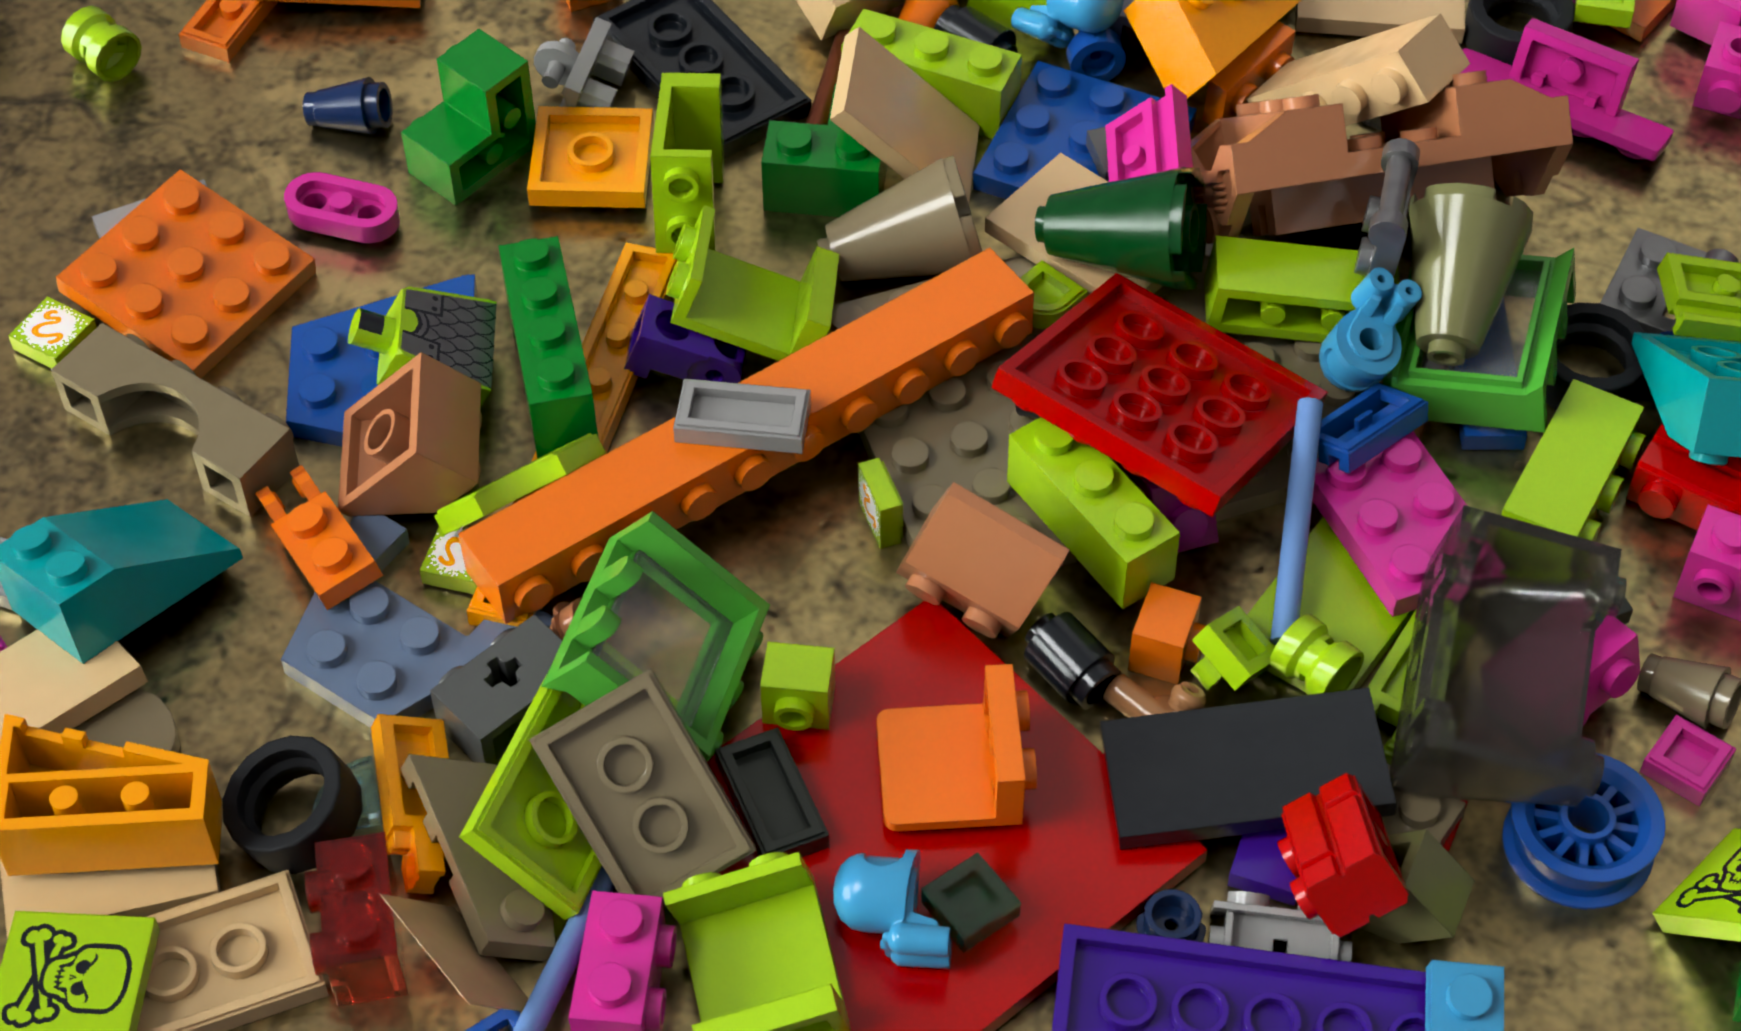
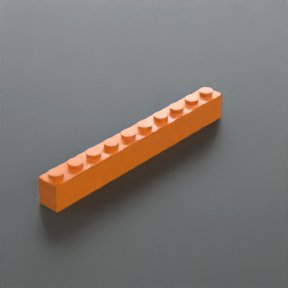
M988 248L739 382L740 384L811 390V409L802 454L677 443L674 440V417L458 533L466 572L505 624L524 613L538 611L557 595L581 582L590 581L608 539L648 513L655 512L676 530L691 521L702 520L709 516L716 507L745 491H753L760 488L774 475L798 462H805L814 458L823 448L848 434L865 430L877 418L903 404H911L917 401L926 391L953 376L966 374L980 361L1004 348L1015 347L1027 335L1032 333L1034 292L991 248Z

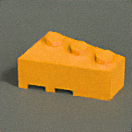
M1134 0L1124 9V12L1164 89L1173 84L1188 99L1301 0Z
M4 714L0 742V859L8 876L219 864L223 802L208 759L126 741L124 747L89 740L84 731L65 727L63 733H57L28 726L25 718Z

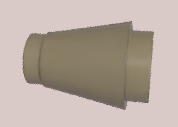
M1651 653L1642 666L1637 682V690L1649 694L1650 697L1706 730L1712 725L1727 729L1741 702V678L1731 675V668L1667 656L1661 657Z

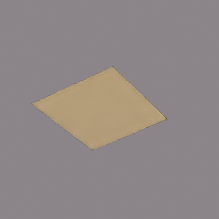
M380 894L468 1005L523 1011L529 998L495 957L479 955L465 920L454 907Z

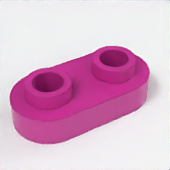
M311 172L293 179L284 192L288 217L296 227L303 230L360 243H376L392 236L400 225L397 198L391 190L381 185L322 172Z

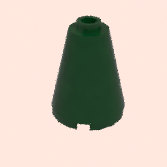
M1183 166L1051 194L1048 197L1046 206H1039L1036 211V240L1039 243L1045 244L1046 251L1051 256L1177 290L1195 289L1198 283L1189 277V273L1202 272L1207 241V204H1195L1194 187H1205L1204 177L1199 168Z

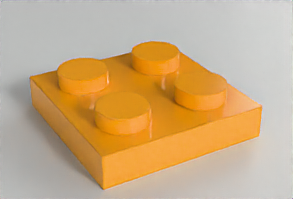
M538 106L527 185L529 206L645 208L654 131L653 108Z

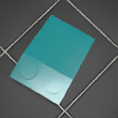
M1634 332L1632 346L1668 437L1688 449L1689 458L1698 462L1726 465L1728 464L1729 457H1741V342Z
M168 499L48 516L39 519L31 525L20 528L11 538L0 544V582L15 613L84 664L116 641H119L243 559L240 548Z

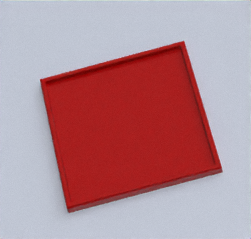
M926 601L920 603L835 664V691L829 730L817 728L799 731L788 730L776 724L762 723L761 717L721 746L723 747L778 727L829 833V848L802 858L814 876L851 1031H995L1057 981L1064 923L1120 931L1145 911L1144 905L1153 895L1163 890L1172 889L1206 861L1207 849L1198 840L1120 850L1104 754L1014 671L1015 691L1027 690L1030 706V731L1020 732L1022 748H1034L1037 767V789L1025 790L1022 825L899 832L888 829L884 824L876 728L877 715L882 710L889 708L983 703L985 665L1005 664L943 605H933ZM714 754L707 763L742 821L717 766ZM906 849L920 850L921 863L917 913L937 920L939 926L951 928L952 954L950 969L897 966L890 957L885 955L884 950L880 948L883 934L855 931L840 920L833 903V886L840 865L848 857L857 853H866V856L902 858ZM757 851L722 870L719 874L723 875L749 867V863L759 857Z

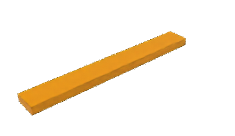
M627 242L624 245L582 343L593 394L598 438L606 454L638 379V376L633 375V372L624 369L632 329L649 294L670 301L671 297L666 295V290L673 268L678 261L673 259V253H656V248ZM536 451L532 458V461L537 459ZM543 486V487H541V488H539V489H537V490H535V491H533V492H531V493H529V494H527V495H525V496H523V497H521V498L515 500V501L513 502V504L516 503V502H518L519 500H521V499H523V498H525V497L531 495L532 493H534V492H536V491H538V490L544 488L545 486ZM477 587L467 609L469 625L478 626L483 620L505 624L491 603H489ZM536 611L524 613L507 623V625L517 627L536 614Z

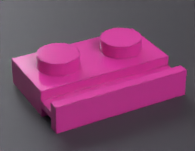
M1173 84L1165 88V96L1160 100L1155 101L1150 97L1105 126L1109 182L1183 166L1193 168L1187 96Z

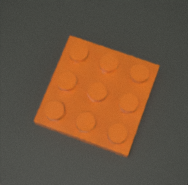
M180 169L58 274L56 281L60 293L112 329L123 335L133 334L137 336L151 351L169 361L179 360L183 362L197 377L202 379L316 274L315 258Z

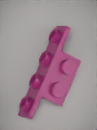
M1534 18L1525 25L1513 65L1469 48L1462 49L1470 65L1461 73L1486 70L1487 82L1512 79L1549 97L1568 95L1572 135L1583 138L1593 137L1616 146V149L1627 157L1634 159L1646 158L1651 161H1655L1671 141L1674 133L1673 129L1622 109L1639 59Z

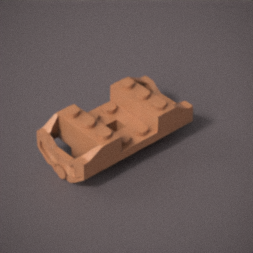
M1486 70L1454 74L1453 80L1428 103L1380 116L1382 131L1352 135L1350 139H1347L1343 103L1320 106L1319 94L1237 104L1236 117L1216 119L1191 140L1193 168L1200 169L1205 183V187H1194L1195 204H1207V244H1213L1216 235L1239 238L1249 206L1253 236L1282 235L1363 222L1370 195L1381 197L1385 172L1381 167L1383 148L1387 142L1396 138L1411 140L1418 145L1420 150L1418 170L1412 185L1410 198L1414 194L1418 200L1424 198L1426 187L1434 184L1459 182L1495 188L1494 180L1505 196L1544 194L1552 177L1559 175L1573 145L1568 95L1549 97L1512 79L1487 82Z

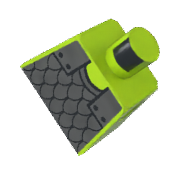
M409 286L400 290L386 316L358 308L351 321L348 343L379 352L376 381L378 385L422 352L480 382L482 406L492 387L497 302L484 298Z

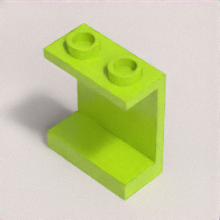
M662 72L650 154L656 253H674L684 224L694 227L704 205L714 208L713 183H723L724 178L721 74ZM715 214L709 242V249L716 251Z
M704 205L694 227L684 224L673 253V259L678 261L673 268L666 290L667 296L675 298L670 323L777 361L827 335L832 320L839 263L838 253L817 246L801 280L798 281L709 249L715 214L714 208Z
M784 852L767 853L753 859L749 863V867L723 875L714 872L698 874L686 879L682 883V887L663 893L665 906L680 924L701 1022L691 1025L693 1031H851L814 876L799 852L793 854Z

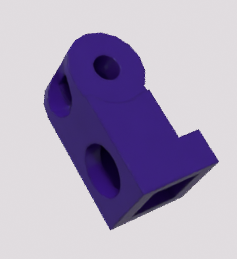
M651 294L648 295L632 329L624 369H628L630 372H633V375L645 379L652 369L683 380L695 379L739 383L741 381L746 349L670 323L674 303Z

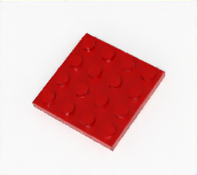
M1118 273L1114 274L1000 365L991 386L992 389L1011 399L1020 409L1037 414L1066 431L1073 440L1090 445L1119 462L1131 474L1148 479L1177 496L1184 505L1201 510L1211 517L1293 438L1297 401L1301 398L1310 397L1319 399L1324 403L1328 394L1324 389Z

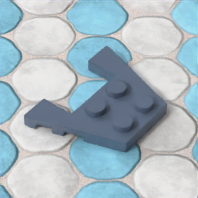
M385 515L353 516L349 524L371 554L381 572L410 543L407 529ZM374 581L328 611L316 593H314L281 658L284 673L371 728L378 714L419 717L433 709L430 690L438 685L440 679L452 668L464 666L490 647L493 640L500 633L509 628H516V626L483 620L470 635L465 636L382 584ZM541 609L536 611L535 615L549 628L553 616Z

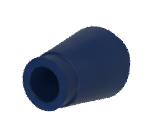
M371 77L320 89L316 92L305 93L303 98V114L308 126L376 134L379 128H388L391 124L393 115L392 97L385 82H375Z

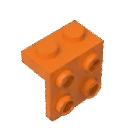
M1013 664L985 665L983 703L889 708L882 710L877 715L876 728L884 824L888 829L899 832L1022 825L1025 790L1037 789V767L1034 748H1022L1020 732L1030 731V706L1028 691H1015Z

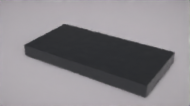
M630 0L597 16L612 23L607 37L608 40L635 51L629 69L657 99L659 97L662 72L721 74L724 159L766 138L769 120L798 122L809 116L812 100L712 0Z
M1369 687L1100 721L1101 740L1120 850L1285 829L1281 816L1283 806L1309 792L1318 795L1320 786L1346 772L1356 776L1380 812L1381 817L1395 815L1396 799Z

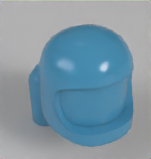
M1046 0L1047 5H1032L1030 9L1024 7L1017 8L1012 15L1011 25L1015 30L1030 35L1033 38L1057 48H1066L1074 37L1073 29L1086 33H1098L1111 27L1122 12L1124 0Z
M1381 267L1374 268L1358 284L1351 294V303L1355 310L1343 316L1321 344L1319 352L1320 368L1324 377L1332 385L1348 392H1363L1379 383L1394 369L1402 352L1401 339L1395 324L1401 322L1422 296L1420 286L1409 279L1402 280L1397 285L1394 283L1392 274Z
M906 849L902 858L866 856V853H857L848 857L840 865L833 886V903L840 920L855 931L883 934L880 948L884 950L885 955L890 957L897 966L950 969L952 954L951 928L939 926L937 920L917 913L921 863L920 850Z

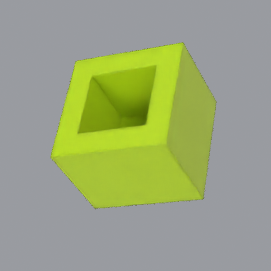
M768 641L760 684L762 723L776 724L782 728L795 731L808 728L829 730L835 691V648Z

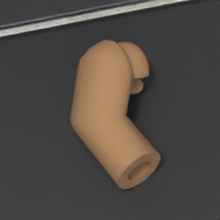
M1125 674L1116 676L1108 685L1103 695V699L1127 718L1201 709L1206 705L1205 692L1201 687L1192 682L1184 681L1176 684L1171 690V695L1153 696Z

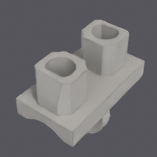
M596 17L580 53L575 50L576 45L569 38H562L560 41H547L538 48L534 56V66L543 77L542 83L551 89L556 88L558 84L564 85L562 91L564 97L560 107L612 108L618 89L596 81L592 77L594 75L622 86L635 52L607 39L612 23Z

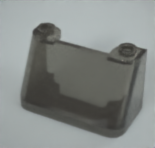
M1466 505L1462 507L1432 554L1420 587L1390 766L1393 790L1427 798L1571 807L1577 806L1585 796L1593 797L1603 776L1604 757L1596 754L1595 741L1582 736L1595 631L1607 615L1615 617L1618 614L1626 593V578L1618 576L1622 549Z

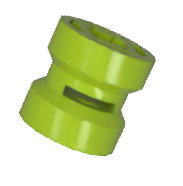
M92 5L82 7L71 15L62 30L61 43L63 49L79 62L86 63L87 67L103 81L114 82L129 75L141 57L142 46L140 39L125 26L116 24L115 20L100 7Z
M1305 614L1290 625L1274 647L1269 664L1286 679L1297 678L1300 681H1305V691L1307 695L1346 690L1359 673L1364 661V654L1348 641L1334 642L1333 638L1329 636L1327 625L1312 614Z

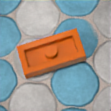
M1277 21L1224 69L1209 80L1202 120L1210 125L1216 119L1236 117L1237 104L1248 103L1247 97L1287 62L1294 61V57L1291 54L1296 31Z

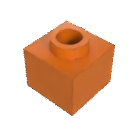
M1151 582L1132 632L1128 671L1172 684H1179L1186 662L1198 663L1202 654L1192 641L1206 626L1198 623L1201 596Z

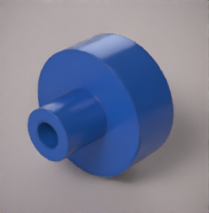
M1110 28L1098 33L1079 31L1070 40L1066 49V56L1071 71L1097 79L1110 81L1125 66L1126 55L1120 37Z

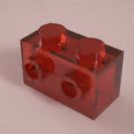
M385 832L314 843L317 870L305 872V888L310 913L321 914L322 931L310 933V948L315 975L328 974L338 1007L408 995L401 920L380 896V894L398 897L396 873Z

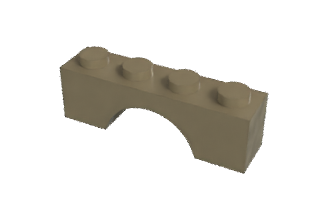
M101 323L51 369L64 409L108 435L115 434L134 425L152 422L175 424L196 434L197 439L193 446L192 454L203 490L249 517L262 506L255 493L266 486L271 491L276 492L291 477L289 472L299 466L293 443V432L280 417L273 413H266L264 415L248 406L231 389L225 386L217 388L202 380L186 364L179 360L169 361L151 351L140 338L133 334L123 335Z

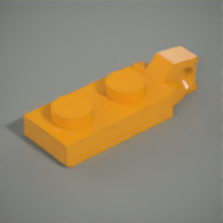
M378 714L371 726L384 838L388 840L387 846L390 854L403 855L401 870L406 893L433 894L437 881L446 872L444 858L446 857L440 843L431 842L423 823V819L427 814L417 789L408 788L400 768L409 754L449 759L444 720Z

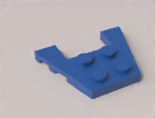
M475 274L463 275L423 287V289L477 297ZM397 295L292 327L286 423L292 430L294 437L342 447L344 411L378 386L376 381L379 352L348 343L351 321L358 308L386 316Z

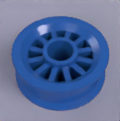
M1561 752L1537 761L1519 779L1512 796L1511 807L1503 824V848L1515 874L1527 887L1541 897L1553 903L1575 909H1603L1624 902L1636 894L1645 884L1651 873L1654 858L1658 854L1664 840L1665 816L1661 802L1651 785L1630 766L1617 759L1595 752ZM1574 826L1583 827L1592 833L1582 832Z

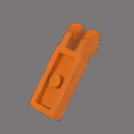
M300 465L289 473L292 476V484L301 498H305L308 502L297 506L290 513L286 514L282 501L276 492L271 491L268 486L257 491L255 494L274 522L270 525L328 611L381 578L383 574L326 491L321 493L305 468Z

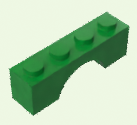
M558 236L543 239H526L518 243L498 246L514 339H516L537 459L589 433L592 435L597 434L598 436L593 394Z

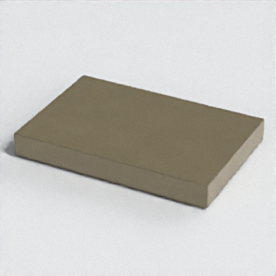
M652 668L529 739L618 893L663 897L664 905V892L682 887V883L692 876L708 872L719 873L757 850L755 843Z

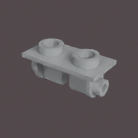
M1228 891L1227 902L1214 900L1211 906L1210 915L1223 916L1224 927L1210 925L1208 943L1273 951V942L1283 941L1287 942L1286 953L1351 962L1352 942L1339 940V936L1336 934L1332 935L1320 916L1309 920L1299 905L1297 910L1269 907V895L1247 891Z

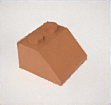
M420 352L344 411L338 510L348 517L437 513L436 510L469 493L478 484L481 472L479 462V439L482 425V413L480 412L481 383Z
M953 482L932 508L896 573L908 580L905 587L918 598L933 605H939L943 600L964 612L962 621L973 630L990 638H996L998 633L1008 638L1021 627L1065 560L1070 549Z

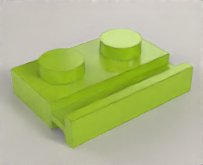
M1667 252L1658 265L1657 272L1668 314L1675 315L1676 323L1672 328L1674 335L1741 342V263Z

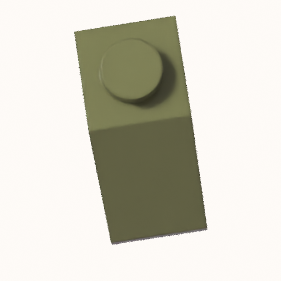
M1427 829L1388 835L1409 896H1407L1408 903L1381 917H1377L1374 914L1370 915L1369 923L1358 929L1398 944L1453 938L1475 880Z

